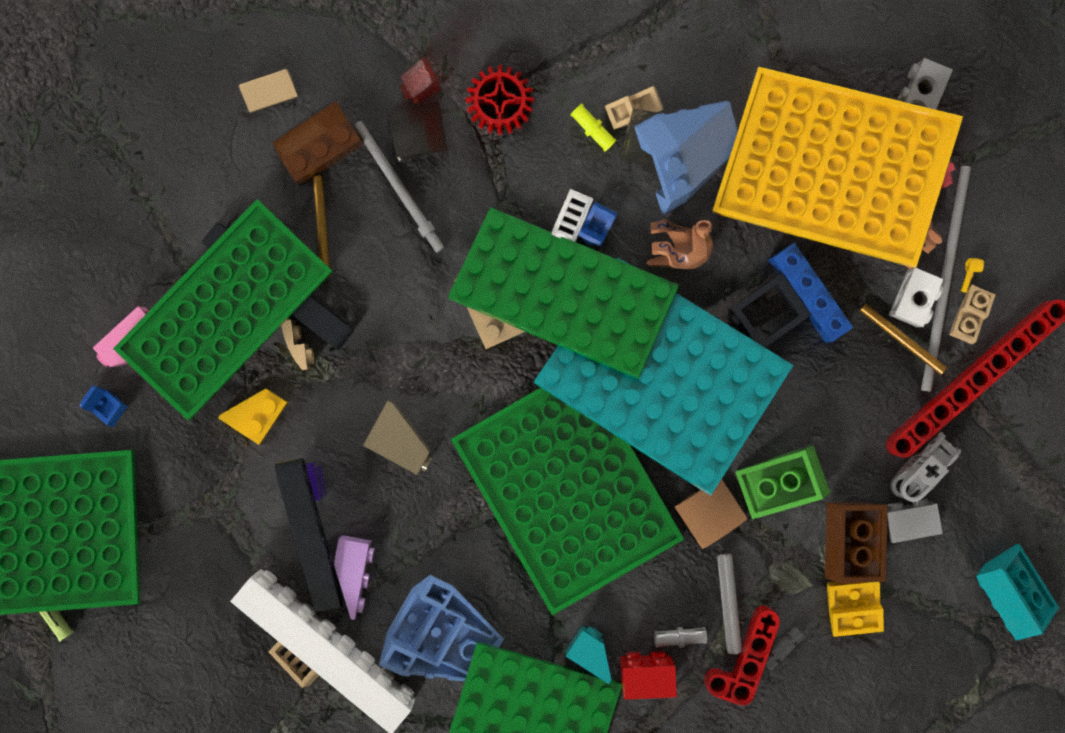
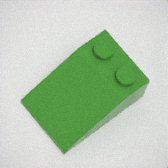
M814 445L735 471L752 519L822 500L830 494Z

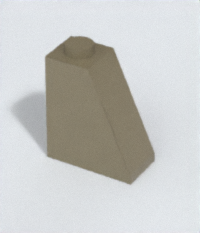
M388 400L363 446L416 475L421 470L425 472L432 461V458L429 457L430 448L396 403Z

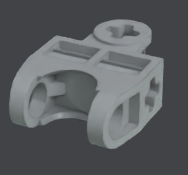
M942 432L936 434L928 441L921 452L916 451L890 482L892 493L911 502L921 500L949 472L947 467L959 457L961 449L953 447L945 439V435ZM904 479L903 482H902L901 485H900V493H899V492L896 490V483H897L899 480ZM919 489V493L916 496L909 497Z

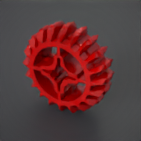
M498 65V72L496 73L493 72L491 66L488 67L489 75L487 76L483 71H480L481 81L476 78L471 80L476 88H467V92L474 95L466 97V103L474 104L469 106L467 111L468 113L476 112L471 119L473 122L481 119L479 123L481 130L487 124L489 125V134H492L494 127L498 128V135H502V128L507 127L508 134H512L511 125L514 124L518 130L521 129V123L518 120L520 119L527 123L529 118L524 112L533 113V108L527 105L535 102L533 97H528V95L533 93V88H524L528 85L529 80L525 78L519 81L522 76L520 71L512 76L513 68L510 66L507 68L506 73H503L502 65ZM496 82L494 92L480 96L486 86ZM504 82L516 87L521 96H515V94L506 92ZM499 89H501L503 99L507 98L501 105V112H499L497 101L493 102V100L498 99ZM479 104H485L488 107L494 108L496 119L488 117L481 110ZM515 104H521L513 116L504 119V113L507 108L515 107Z

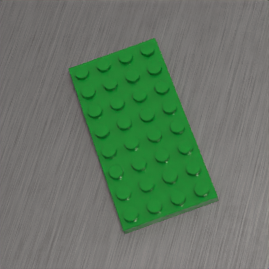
M257 199L122 338L113 350L189 421L333 271Z
M490 207L448 295L449 300L639 379L679 285L564 237L558 238L551 235L552 232Z

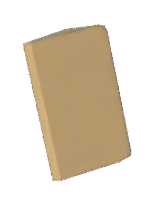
M287 69L239 85L250 113L298 97L291 74Z

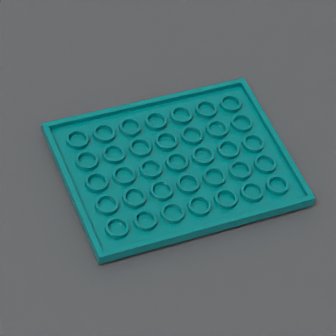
M676 293L639 379L558 346L534 380V383L711 496L793 365Z

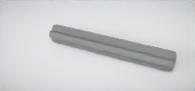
M724 553L718 555L717 561L726 648L728 654H738L742 651L733 560L731 554Z

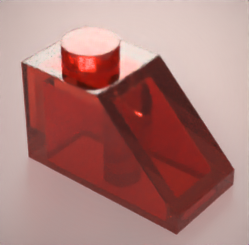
M427 57L422 58L401 76L404 84L400 85V88L406 100L412 98L414 104L441 91L438 79Z

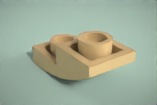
M971 285L959 307L949 335L974 344L977 341L983 320L989 316L996 294Z
M286 320L282 325V331L292 357L302 370L311 369V364H314L313 349H309V344L298 345V340H301L300 325H296L295 320Z

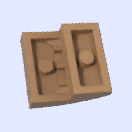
M722 479L711 496L699 490L693 492L674 506L702 549L716 542L747 520V517Z

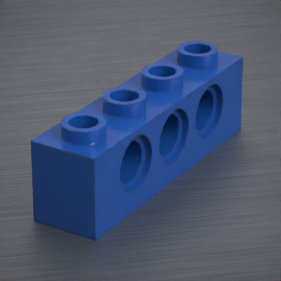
M795 243L788 245L768 259L777 274L783 273L812 314L808 319L825 343L835 341L853 328Z

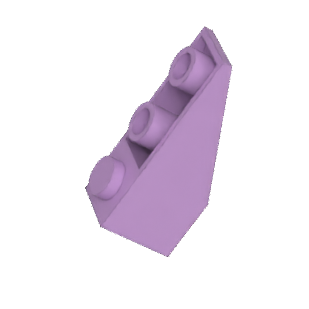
M342 535L338 539L334 566L350 618L355 620L358 613H363L365 598H361L363 588L368 587L370 573H366L367 564H372L375 548H371L372 541Z

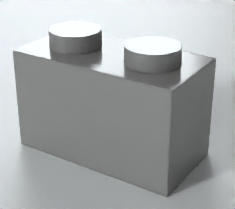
M922 498L917 502H913V504L903 506V503L888 504L887 541L896 543L943 534L938 505L928 501V498Z

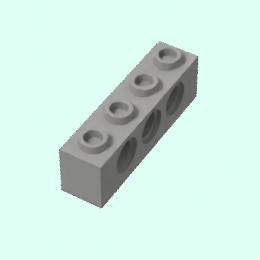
M926 58L917 64L914 63L907 76L910 78L909 84L900 92L898 101L936 110L953 70ZM919 83L926 86V95L919 92Z

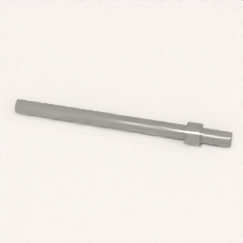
M363 122L355 123L353 125L354 129L419 226L418 231L422 237L427 238L436 253L442 251L445 247L434 231L436 229L431 221L426 220Z

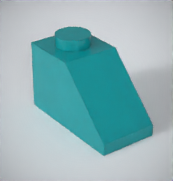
M581 626L565 650L566 657L609 684L611 682V675L604 642L600 638L602 634L593 627L589 626L586 629Z

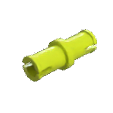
M580 104L570 114L584 128L585 134L587 136L590 135L604 152L617 141L601 125L602 121L600 119L596 120L583 104Z

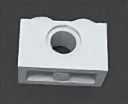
M918 268L908 269L888 316L914 327H924L932 318L933 310L931 308L934 301H937L942 294L943 287L941 284L943 279ZM916 292H919L923 298L920 305L915 304L913 300Z

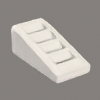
M570 189L551 235L558 238L564 237L576 242L593 198ZM574 198L586 203L584 208L571 203V199ZM568 207L581 212V216L579 217L567 212ZM564 216L577 221V226L563 221ZM560 225L573 230V235L559 230Z

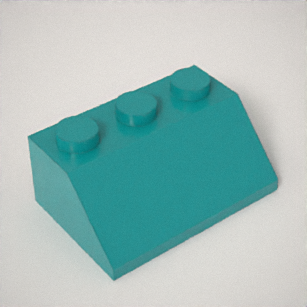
M1020 544L1014 545L985 563L976 575L980 587L985 590L992 606L998 611L1005 622L1007 630L1011 632L1016 641L1043 634L1059 609Z

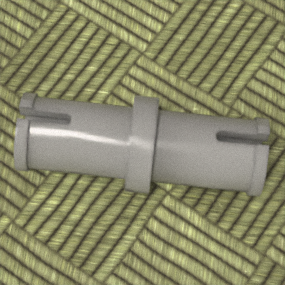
M677 627L676 630L654 631L655 646L659 648L678 645L679 648H683L688 644H706L707 632L705 627L694 629Z

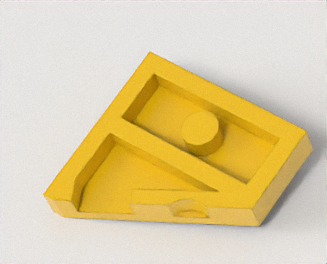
M267 388L222 413L218 418L260 445L288 402Z

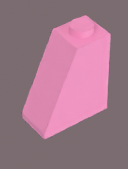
M138 306L93 347L98 353L96 355L97 359L103 365L118 367L128 364L113 348L149 312L146 307Z

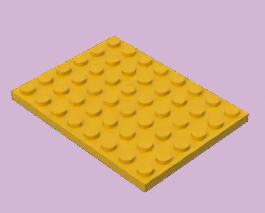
M758 67L713 207V213L916 268L963 116Z

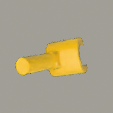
M970 258L965 262L966 277L961 288L962 292L967 293L973 273L983 271L984 261L982 259Z

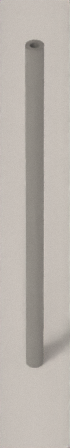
M969 166L960 167L941 274L943 291L936 302L928 352L936 359L939 352L971 171ZM925 364L921 390L931 392L935 370Z

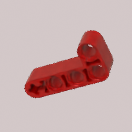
M763 605L756 608L753 612L741 646L742 651L738 654L732 673L717 668L706 672L704 683L711 695L743 706L748 705L753 700L780 624L779 616L772 608ZM769 616L771 618L770 621H765L764 623L761 621L762 617L767 618ZM756 638H763L761 647L752 648V642ZM754 662L755 667L752 671H743L746 663ZM719 677L723 679V683L719 687L711 686L714 678ZM739 686L747 687L745 694L741 696L735 695V690Z

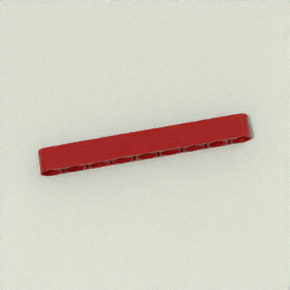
M1060 299L1044 301L892 433L886 441L888 452L903 458L915 453L1065 321V301ZM1052 305L1057 308V315L1055 317L1050 313ZM1033 322L1038 325V332L1036 334H1033L1031 331ZM1015 338L1019 342L1017 351H1014L1012 348V341ZM995 355L1000 358V365L997 368L992 363ZM976 372H979L981 375V382L978 385L973 381V376ZM959 388L962 392V398L957 402L954 399V392ZM940 405L943 408V415L940 418H936L934 411ZM919 422H922L924 431L922 434L917 435L915 427ZM903 439L905 441V448L898 452L896 443L898 440Z

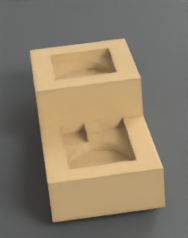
M655 86L605 106L614 130L664 111Z

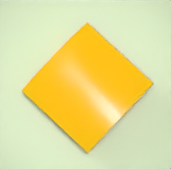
M827 582L829 615L833 637L884 632L883 608L880 604V582Z

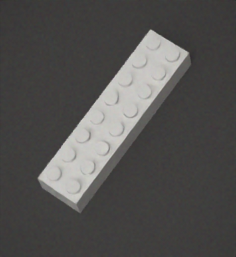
M260 569L251 576L230 602L388 733H393L412 710L416 698L413 695V690L406 684L400 685L394 680V675L384 667L381 669L374 663L375 659L369 653L359 651L351 638L346 635L342 637L336 632V627L333 623L318 617L315 609L310 604L301 603L296 598L297 595L292 589L286 586L283 588L278 584L274 574Z

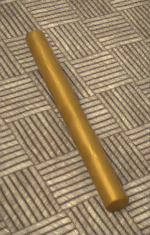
M313 176L319 258L330 268L323 176Z
M865 304L860 309L862 314L941 375L947 369L943 363L869 305Z

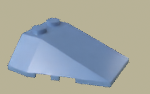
M729 101L703 105L692 110L682 109L671 114H656L635 126L641 149L652 155L662 189L655 193L662 214L666 215L685 204L729 159L738 132Z
M429 575L411 589L389 627L379 665L401 676L420 675L431 679L433 677H441L453 681H464L476 641L500 647L504 639L453 585L433 575Z

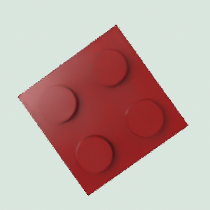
M653 651L651 655L641 656L639 652H628L625 656H620L621 688L625 700L677 697L676 669L670 654H666L665 651Z

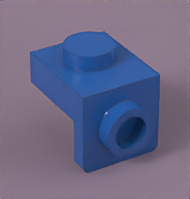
M594 202L578 235L589 245L601 246L617 213Z
M95 385L90 388L79 404L82 409L91 411L102 422L111 427L115 426L128 407L111 391Z

